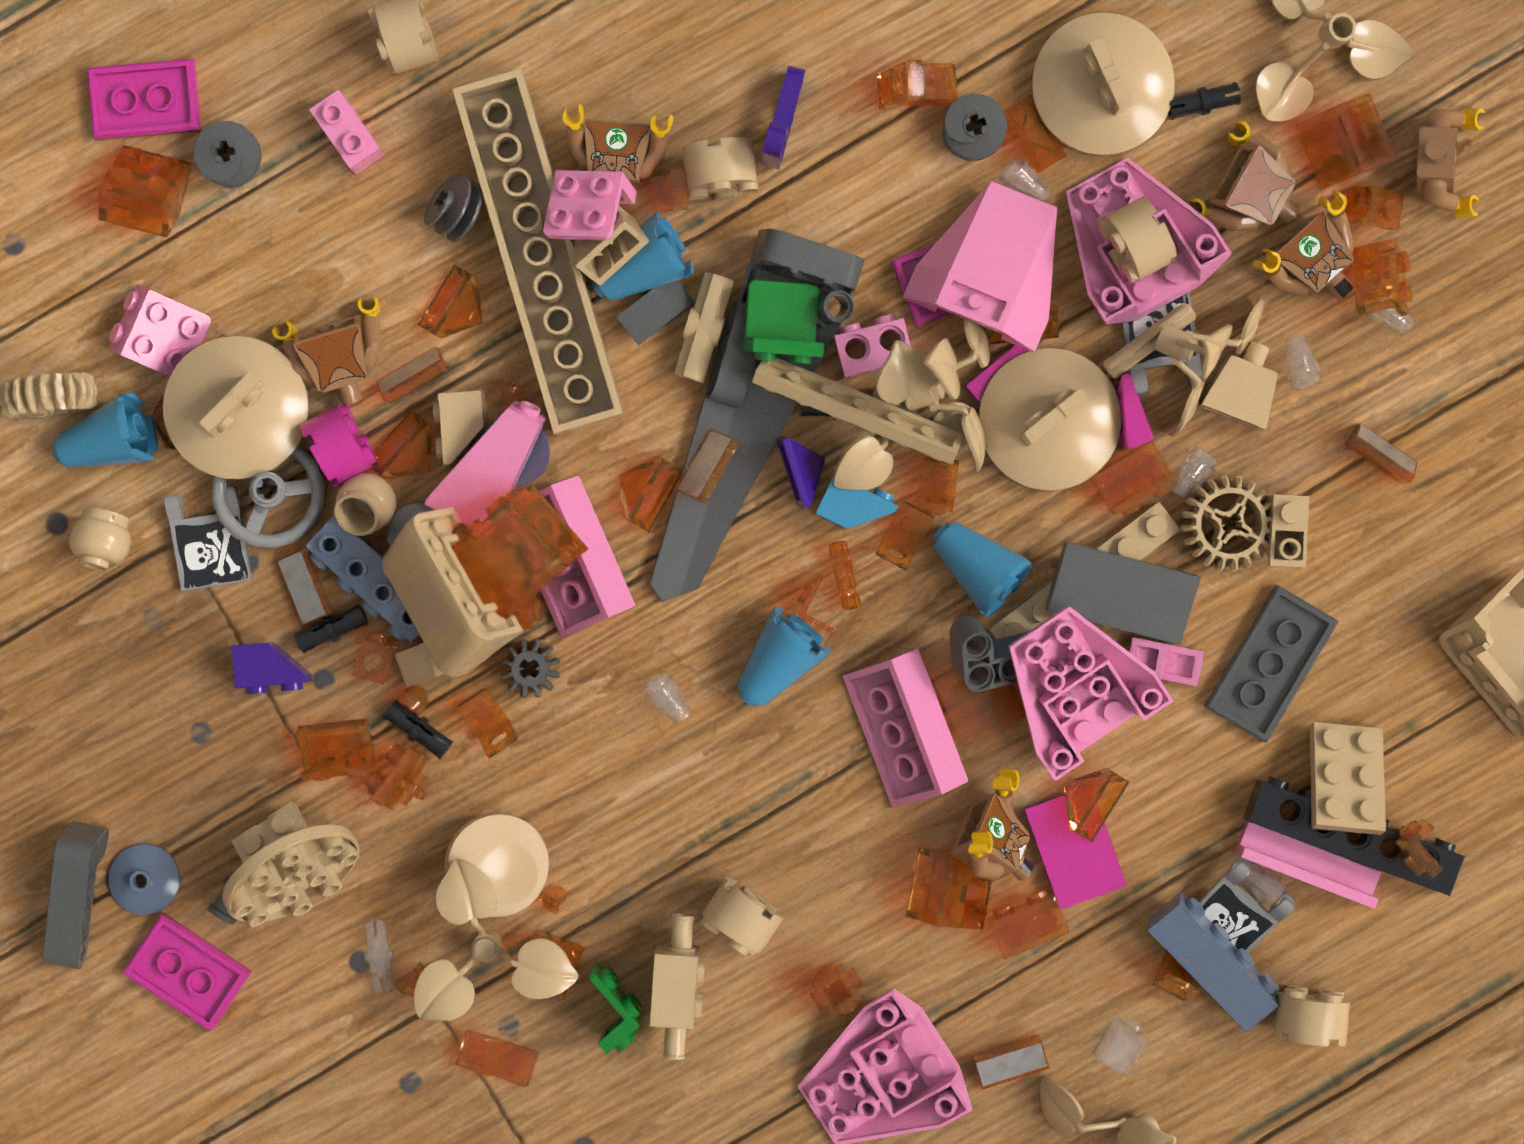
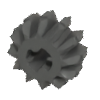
M521 639L520 648L522 653L514 646H509L507 650L515 659H501L502 665L511 667V671L502 673L501 678L514 677L515 680L508 686L510 691H514L520 684L523 685L520 692V697L522 698L528 696L530 687H532L536 698L541 697L542 691L539 684L541 683L545 689L551 691L554 685L547 679V676L560 678L561 675L558 671L550 670V666L561 662L560 658L547 659L546 656L554 649L551 645L547 646L542 652H539L541 646L540 639L534 640L532 650L529 649L527 640ZM524 660L527 662L536 660L539 667L536 670L540 671L537 677L534 674L524 675L522 672L523 669H526V667L522 666Z

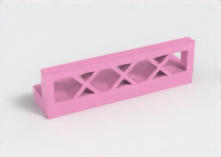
M1246 821L1234 851L1236 855L1363 905L1376 908L1379 899L1374 897L1373 893L1381 875L1380 871Z

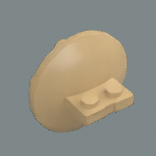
M1092 13L1069 21L1050 36L1036 59L1031 89L1036 112L1042 124L1056 140L1082 154L1113 156L1135 149L1146 142L1159 129L1171 108L1169 102L1173 100L1175 80L1169 55L1164 45L1151 30L1127 16L1114 13Z
M229 336L213 339L199 345L177 364L165 388L163 417L166 430L173 445L189 463L215 477L242 480L254 478L261 472H270L276 469L294 453L303 438L300 424L308 421L309 402L306 387L301 376L293 370L291 361L282 352L270 344L254 338Z
M1055 348L1037 349L1035 353L1029 351L1006 363L987 385L978 414L985 433L986 453L999 471L1022 486L1045 491L1070 488L1094 476L1111 457L1117 445L1121 429L1119 400L1112 383L1103 371L1093 362L1077 353Z
M292 801L268 816V819L257 826L254 825L232 840L243 864L229 878L223 890L222 899L228 913L238 921L248 922L251 927L259 926L266 921L279 919L292 913L294 916H301L307 913L313 905L305 890L310 886H319L325 897L336 894L342 888L341 881L346 878L359 859V844L353 833L340 825L308 827L297 805ZM340 872H341L340 880H339L338 877H337V875H336V873H340Z

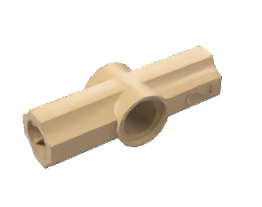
M705 272L695 307L691 308L683 333L685 340L678 357L674 375L704 384L713 350L718 347L726 320L724 314L733 290V280Z

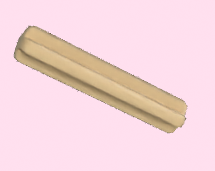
M1186 303L1180 304L1104 361L1103 366L1107 373L1114 379L1118 378L1152 353L1157 338L1166 323L1182 330L1196 319V314L1192 307Z

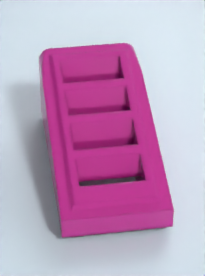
M1128 373L1117 378V395L1121 409V446L1123 451L1150 442L1154 438L1132 377Z

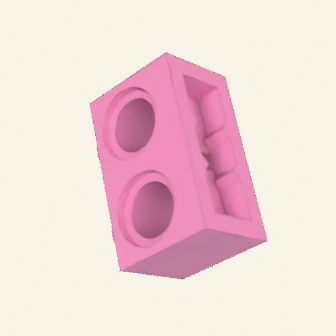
M339 89L309 109L343 160L356 175L385 155Z
M894 314L874 319V326L861 329L860 323L839 328L840 334L835 335L833 339L844 380L880 371L891 352L884 349L880 344V336L883 333L893 332L899 337L900 341L910 345L904 318L895 320ZM851 341H859L865 347V355L860 359H851L846 354L845 346Z

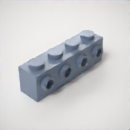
M334 514L306 545L312 552L309 558L324 571L329 567L338 576L335 582L348 594L351 595L355 591L365 600L361 604L362 607L377 619L381 615L391 624L387 629L398 640L404 642L408 639L411 643L416 642L420 634L393 585L384 574L382 566L384 555L363 536L352 535L346 532L338 524Z
M1181 891L1150 917L1148 932L1246 1032L1279 1006L1277 998L1279 987L1275 980L1267 973L1262 975L1258 971L1249 953L1243 948L1238 950L1229 941L1230 936L1219 923L1213 924L1205 916L1204 908L1196 899L1192 897L1188 899Z

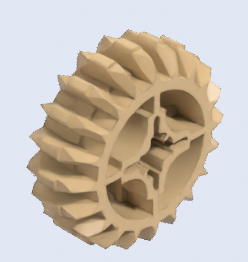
M84 372L41 374L11 379L0 384L2 416L10 419H31L75 414L92 410L97 405L96 397L98 393L97 385L94 384V377Z
M1221 476L1219 488L1213 479L1207 480L1206 487L1209 491L1208 493L1203 488L1196 487L1194 492L1200 500L1187 498L1185 501L1188 506L1194 508L1193 512H1181L1182 518L1191 519L1190 525L1180 526L1181 532H1192V537L1186 538L1183 541L1186 546L1194 543L1198 545L1191 555L1198 557L1203 552L1206 553L1202 561L1204 566H1209L1215 558V569L1218 571L1224 569L1226 561H1228L1230 571H1237L1238 560H1240L1244 568L1251 567L1249 555L1256 560L1263 559V555L1258 547L1268 549L1269 541L1265 540L1264 537L1271 532L1270 528H1267V522L1271 521V516H1266L1265 512L1271 508V503L1261 504L1260 502L1265 497L1266 492L1260 490L1253 495L1252 492L1255 488V482L1249 481L1242 489V477L1240 476L1234 477L1231 486L1228 477ZM1231 494L1238 496L1235 502L1231 503L1224 512L1208 506L1219 495ZM1247 503L1255 516V532L1244 522L1243 515ZM1202 515L1214 527L1211 544L1207 542L1202 532ZM1233 516L1235 518L1233 522H1236L1235 528L1239 530L1232 529L1225 532L1222 528L1225 525H1221L1222 520L1218 517L1227 518ZM1233 536L1249 541L1243 549L1235 553L1220 552L1223 544H1226Z

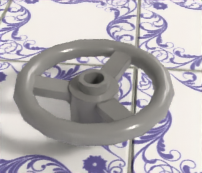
M298 445L291 457L295 458L306 470L309 479L283 482L282 478L273 472H261L254 478L249 479L251 481L249 494L255 506L246 527H243L230 512L226 500V484L228 479L213 476L211 500L219 522L234 538L253 547L279 548L300 540L315 526L324 508L326 484L319 464L304 447ZM265 486L275 488L276 492L272 494L270 499L262 495V490ZM311 494L310 505L304 517L291 529L277 534L260 533L269 510L278 508L288 496Z

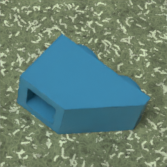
M832 477L815 515L845 529H849L896 512L898 505L892 503L893 495L876 487L873 493L867 490L839 489L834 486Z

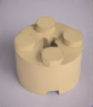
M387 0L368 7L370 20L373 27L377 28L380 37L376 39L378 50L382 60L386 61L391 75L438 62V53L429 22L426 21L424 14L421 13L425 11L421 0Z
M745 137L720 138V142L708 144V140L688 144L682 148L688 200L705 199L709 195L714 194L716 201L736 198V191L737 193L758 191L754 149L751 139Z
M1144 196L1097 222L1102 236L1106 241L1110 240L1113 247L1109 251L1113 264L1118 270L1123 268L1125 275L1131 283L1139 281L1176 260L1174 257L1177 256L1175 245L1165 223H1159L1152 216L1157 210Z
M726 877L703 910L702 915L704 917L700 923L715 934L722 932L730 937L729 945L744 955H747L748 952L752 955H755V953L760 954L785 916L783 914H775L778 909L752 889L746 886L743 891H740L735 887L737 881Z
M1287 985L1284 992L1277 993L1279 1006L1276 1008L1275 1038L1280 1039L1283 1033L1288 1034V1042L1329 1046L1330 1039H1339L1338 1046L1347 1045L1350 1001L1344 999V991L1323 989L1322 993L1315 994L1308 993V987Z

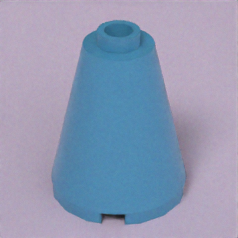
M659 212L651 215L640 226L649 242L601 286L592 280L595 291L602 299L607 297L610 301H615L687 278L694 273L691 259L685 262L682 257L683 252L686 250L682 240L665 217L660 220Z
M127 392L58 434L55 438V444H53L54 457L58 463L63 464L66 468L133 464L151 461L155 458L151 454L158 452V436L151 414L144 416L140 406L145 405L144 402L136 394Z
M946 522L933 536V539L936 541L933 547L979 612L986 617L994 614L1006 602L1004 598L1011 591L1014 593L1032 569V563L1027 558L958 522H954L951 525Z
M775 607L769 614L737 683L740 689L738 695L743 701L753 707L757 704L761 706L768 704L825 659L831 651L829 645L825 648L820 645L824 638L811 625L794 613L790 618L782 615L781 613L784 611L782 607Z

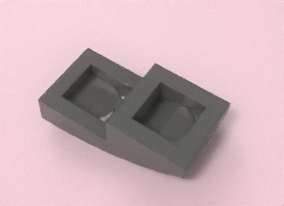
M675 281L653 288L617 315L616 318L639 346L695 303L680 283Z

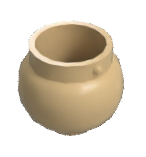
M360 473L349 478L340 486L335 498V518L338 524L352 535L364 536L373 534L391 521L396 510L395 493L385 479L371 473Z
M85 508L82 518L75 522L69 535L70 549L75 556L80 558L79 564L92 570L107 571L108 566H115L121 563L127 557L131 547V535L128 531L130 520L121 514L109 510Z

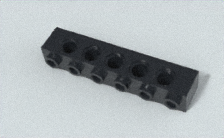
M1269 776L1267 782L1257 779L1242 819L1439 893L1451 895L1465 857L1454 852L1456 845L1435 838L1434 844L1421 840L1422 832L1403 825L1400 832L1388 828L1390 820L1387 819L1386 832L1382 835L1362 833L1357 842L1349 843L1347 832L1333 830L1316 831L1312 829L1311 791L1302 789L1299 795L1287 790L1290 783L1271 776ZM1292 800L1295 804V812L1291 817L1284 819L1280 815V806L1284 801ZM1387 837H1392L1395 842L1394 850L1389 855H1383L1380 851L1381 842ZM1425 849L1428 854V860L1424 866L1417 868L1414 865V856L1418 851Z

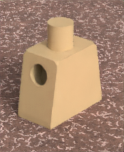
M618 206L613 235L610 239H574L575 267L601 286L641 250L649 240L636 220L621 206Z
M1250 341L1243 359L1234 355L1227 356L1202 395L1198 407L1257 431L1265 430L1268 425L1278 377L1277 372L1263 367L1270 348Z

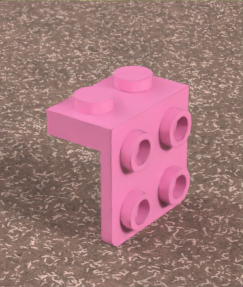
M556 170L543 232L550 239L608 240L613 235L619 204L634 205L637 191L623 172Z
M137 284L135 290H131L125 298L123 305L125 312L120 323L117 322L110 332L109 342L111 344L108 349L171 376L177 364L190 351L201 345L211 320L206 314Z

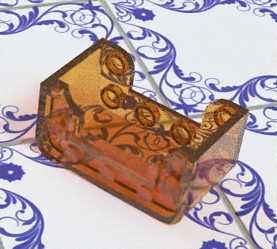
M533 484L521 491L515 487L504 497L501 496L485 510L489 516L483 522L479 518L472 522L462 532L466 538L460 544L455 543L451 547L483 605L495 602L498 607L495 613L504 619L514 616L546 585L559 576L570 563L578 560L589 549Z

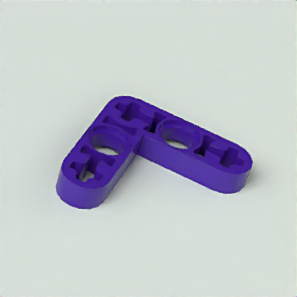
M788 65L773 123L770 122L762 151V165L780 169L806 72L805 69Z

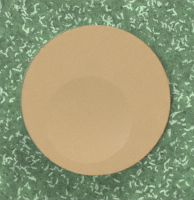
M488 813L468 821L452 838L445 856V875L455 859H461L479 868L490 879L497 894L496 910L490 917L509 916L529 906L542 891L549 870L548 852L540 834L526 821L507 813Z

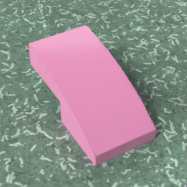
M1132 638L1130 653L1152 669L1159 679L1198 686L1205 652Z

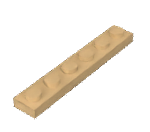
M776 358V361L762 360L752 383L763 387L769 392L786 396L803 406H810L829 414L835 419L844 420L863 428L869 433L881 435L903 447H910L929 455L935 460L944 461L951 465L965 436L955 430L779 358Z
M1156 502L1096 549L1141 560L1180 531V528L1162 504ZM1053 581L991 626L988 630L997 640L1028 632L1053 616L1055 613L1045 609Z

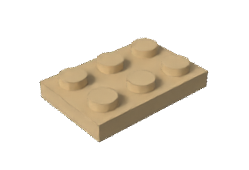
M1314 722L1310 725L1312 829L1382 835L1386 832L1383 729Z

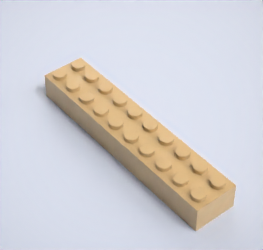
M517 69L453 88L454 98L553 433L558 436L625 416L583 272L575 267L573 239H550L543 232L554 174L522 70Z

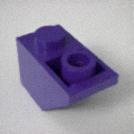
M274 642L231 646L235 689L246 688V694L267 693V686L280 684L282 691L303 689V682L312 681V673Z

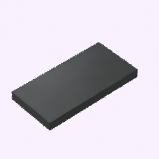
M1064 541L1045 609L1057 613L1069 605L1089 622L1180 645L1201 577L1192 573Z
M1275 585L1204 707L1267 743L1339 621L1279 585Z

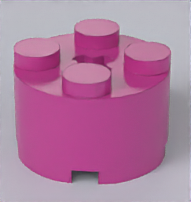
M347 403L342 406L337 404L300 424L304 438L309 436L312 441L309 447L327 479L329 481L332 480L334 487L372 468V464L377 462L373 454L374 450L364 433L359 436L357 435V432H359L356 425L357 421Z

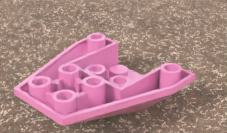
M1128 157L1066 191L1087 294L1106 325L1137 321L1201 286L1231 256L1232 252L1213 223ZM1144 196L1157 210L1152 216L1159 223H1165L1175 245L1177 256L1174 257L1176 260L1139 281L1131 283L1125 275L1123 268L1118 270L1113 264L1109 255V251L1113 247L1110 240L1106 241L1102 236L1097 222Z
M990 181L916 265L903 299L936 312L937 308H940L1002 334L1003 340L1035 353L1049 320L1057 207Z
M1069 605L1008 645L1034 751L1054 781H1057L1085 762L1079 754L1081 751L1137 714L1145 721L1173 702L1168 691L1152 669Z
M892 989L866 1004L797 1086L834 1144H851L942 1128L971 1112L973 1109L960 1065L922 1007L896 989Z

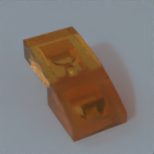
M467 1030L455 1065L487 1077L493 1075L516 1085L526 1087L529 1085L539 1052L496 1037Z

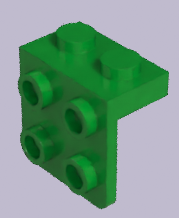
M752 280L748 284L743 351L755 352L756 360L776 361L777 354L790 355V362L811 364L812 357H823L824 343L815 342L819 299L818 287L810 284Z
M596 963L588 973V977L621 1015L619 1019L602 1032L598 1045L606 1054L614 1048L619 1053L635 1039L633 1036L637 1033L635 1030L640 1027L644 1015L641 1013V1010L644 1007L633 993L629 992L626 995L618 986L620 982L619 977L608 965L602 968L599 963Z

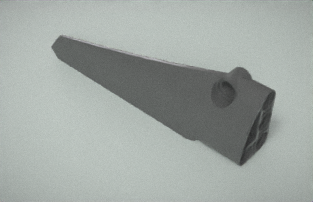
M770 228L758 231L739 299L733 303L726 321L649 582L661 602L699 588L775 445V438H778L797 404V401L778 393L769 392L763 387L752 383L755 372L762 360L755 359V352L743 351L748 284L752 280H764L817 286L819 289L815 342L824 343V355L841 323L847 321L854 312L853 295L863 267V258L784 231ZM832 297L836 298L840 304V311L835 317L828 310V302ZM777 354V358L813 373L822 357H812L811 364L790 362V355ZM712 430L731 440L698 498L678 488Z

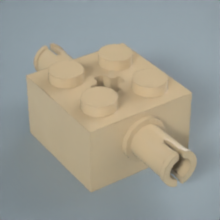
M672 914L671 945L657 944L654 956L650 1026L665 1027L663 1058L670 1060L685 1059L686 1029H693L694 1020H701L704 992H697V983L704 984L706 957L699 956L700 947H692L693 920L695 915Z

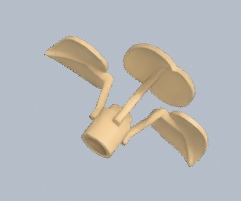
M1271 0L1277 13L1287 20H1294L1304 13L1307 19L1323 21L1319 29V39L1322 44L1295 72L1288 64L1276 62L1269 64L1259 73L1255 83V94L1261 116L1267 121L1284 122L1297 117L1308 108L1313 98L1314 88L1309 80L1300 76L1328 48L1335 49L1346 43L1347 47L1352 48L1349 54V62L1352 68L1360 76L1373 80L1381 79L1391 74L1401 64L1409 60L1414 55V51L1403 37L1379 21L1364 20L1356 24L1355 20L1346 13H1338L1332 17L1330 13L1317 14L1311 12L1322 7L1326 0Z
M1255 295L1256 305L1249 314L1242 332L1234 339H1229L1233 327L1230 324L1210 336L1196 334L1189 330L1185 332L1167 323L1164 325L1157 338L1154 350L1172 357L1170 363L1179 367L1192 381L1191 393L1186 402L1180 423L1169 431L1167 435L1171 437L1176 436L1195 414L1202 397L1205 385L1204 380L1216 366L1226 345L1237 347L1235 353L1240 355L1248 346L1256 333L1263 312L1264 299L1261 296ZM1198 341H1203L1204 347L1197 345ZM1194 352L1205 355L1200 378L1182 362V359L1189 361Z
M964 319V329L971 347L969 356L956 363L955 354L948 339L939 340L924 362L935 373L933 386L926 395L912 397L911 402L906 404V407L909 410L929 406L931 412L942 410L959 413L962 417L961 422L966 440L976 463L975 472H980L985 457L986 439L978 414L973 407L967 409L965 406L939 403V400L945 397L944 390L950 399L958 398L960 383L956 370L974 362L976 359L981 368L987 367L989 364L990 346L983 326Z
M895 340L888 358L878 373L876 389L872 397L920 416L914 410H909L906 404L911 402L912 397H922L931 390L935 373L924 364L926 357L918 349L902 341ZM962 402L948 403L949 405L965 406L967 409L971 408ZM942 410L935 412L933 422L964 434L961 422L962 417L959 413ZM866 435L854 441L846 449L836 467L833 477L834 486L839 489L868 490L882 484L888 478L893 467L892 455L884 450L888 446V438L881 436L879 443L875 437ZM965 436L957 454L969 448Z
M455 859L452 862L448 872L439 884L436 893V906L441 916L452 924L462 925L470 920L478 935L471 945L473 956L459 971L447 959L434 961L422 971L414 992V1006L417 1016L422 1020L449 1021L467 1013L474 1002L475 989L473 983L463 975L475 962H490L498 955L511 966L517 968L512 976V985L518 993L527 998L546 999L556 996L571 987L577 981L579 974L559 945L548 939H533L521 947L517 961L507 953L506 949L502 948V939L499 934L492 930H485V927L479 924L477 918H488L495 912L497 906L496 890L490 879L473 864L461 859Z
M1045 1075L1041 1079L1040 1101L1043 1114L1050 1126L1064 1136L1073 1135L1075 1129L1079 1132L1119 1127L1120 1131L1117 1134L1119 1144L1176 1143L1177 1138L1162 1132L1155 1118L1148 1113H1143L1137 1117L1132 1116L1128 1119L1123 1117L1118 1121L1082 1124L1081 1121L1084 1118V1113L1076 1098L1052 1078Z

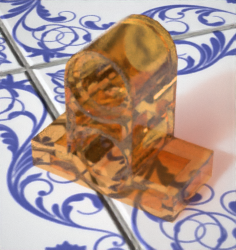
M922 59L907 60L876 74L879 110H892L899 106L944 105L959 99L956 67L952 63L922 64Z

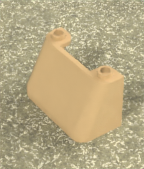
M454 507L415 515L405 524L382 559L384 574L393 585L434 659L437 669L450 677L469 673L523 632L515 615L504 619L495 613L498 609L495 602L483 605L451 548L459 541L457 534L452 535V531L462 523Z
M1522 568L1508 576L1454 621L1440 635L1439 641L1446 654L1512 733L1524 741V569Z

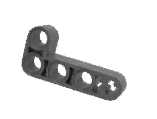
M964 616L957 619L952 624L949 633L953 670L965 686L973 692H982L1016 683L1017 679L1008 645L1027 632L992 641L991 637L975 618Z
M72 821L57 841L53 858L43 952L44 963L74 969H81L84 964L88 948L96 869L107 848L109 829L107 827Z

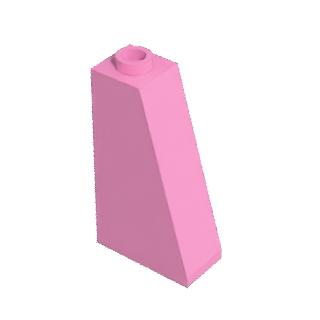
M515 401L429 495L425 505L435 510L454 507L463 524L489 536L499 523L547 416L541 414V409L530 402L521 401L519 403Z

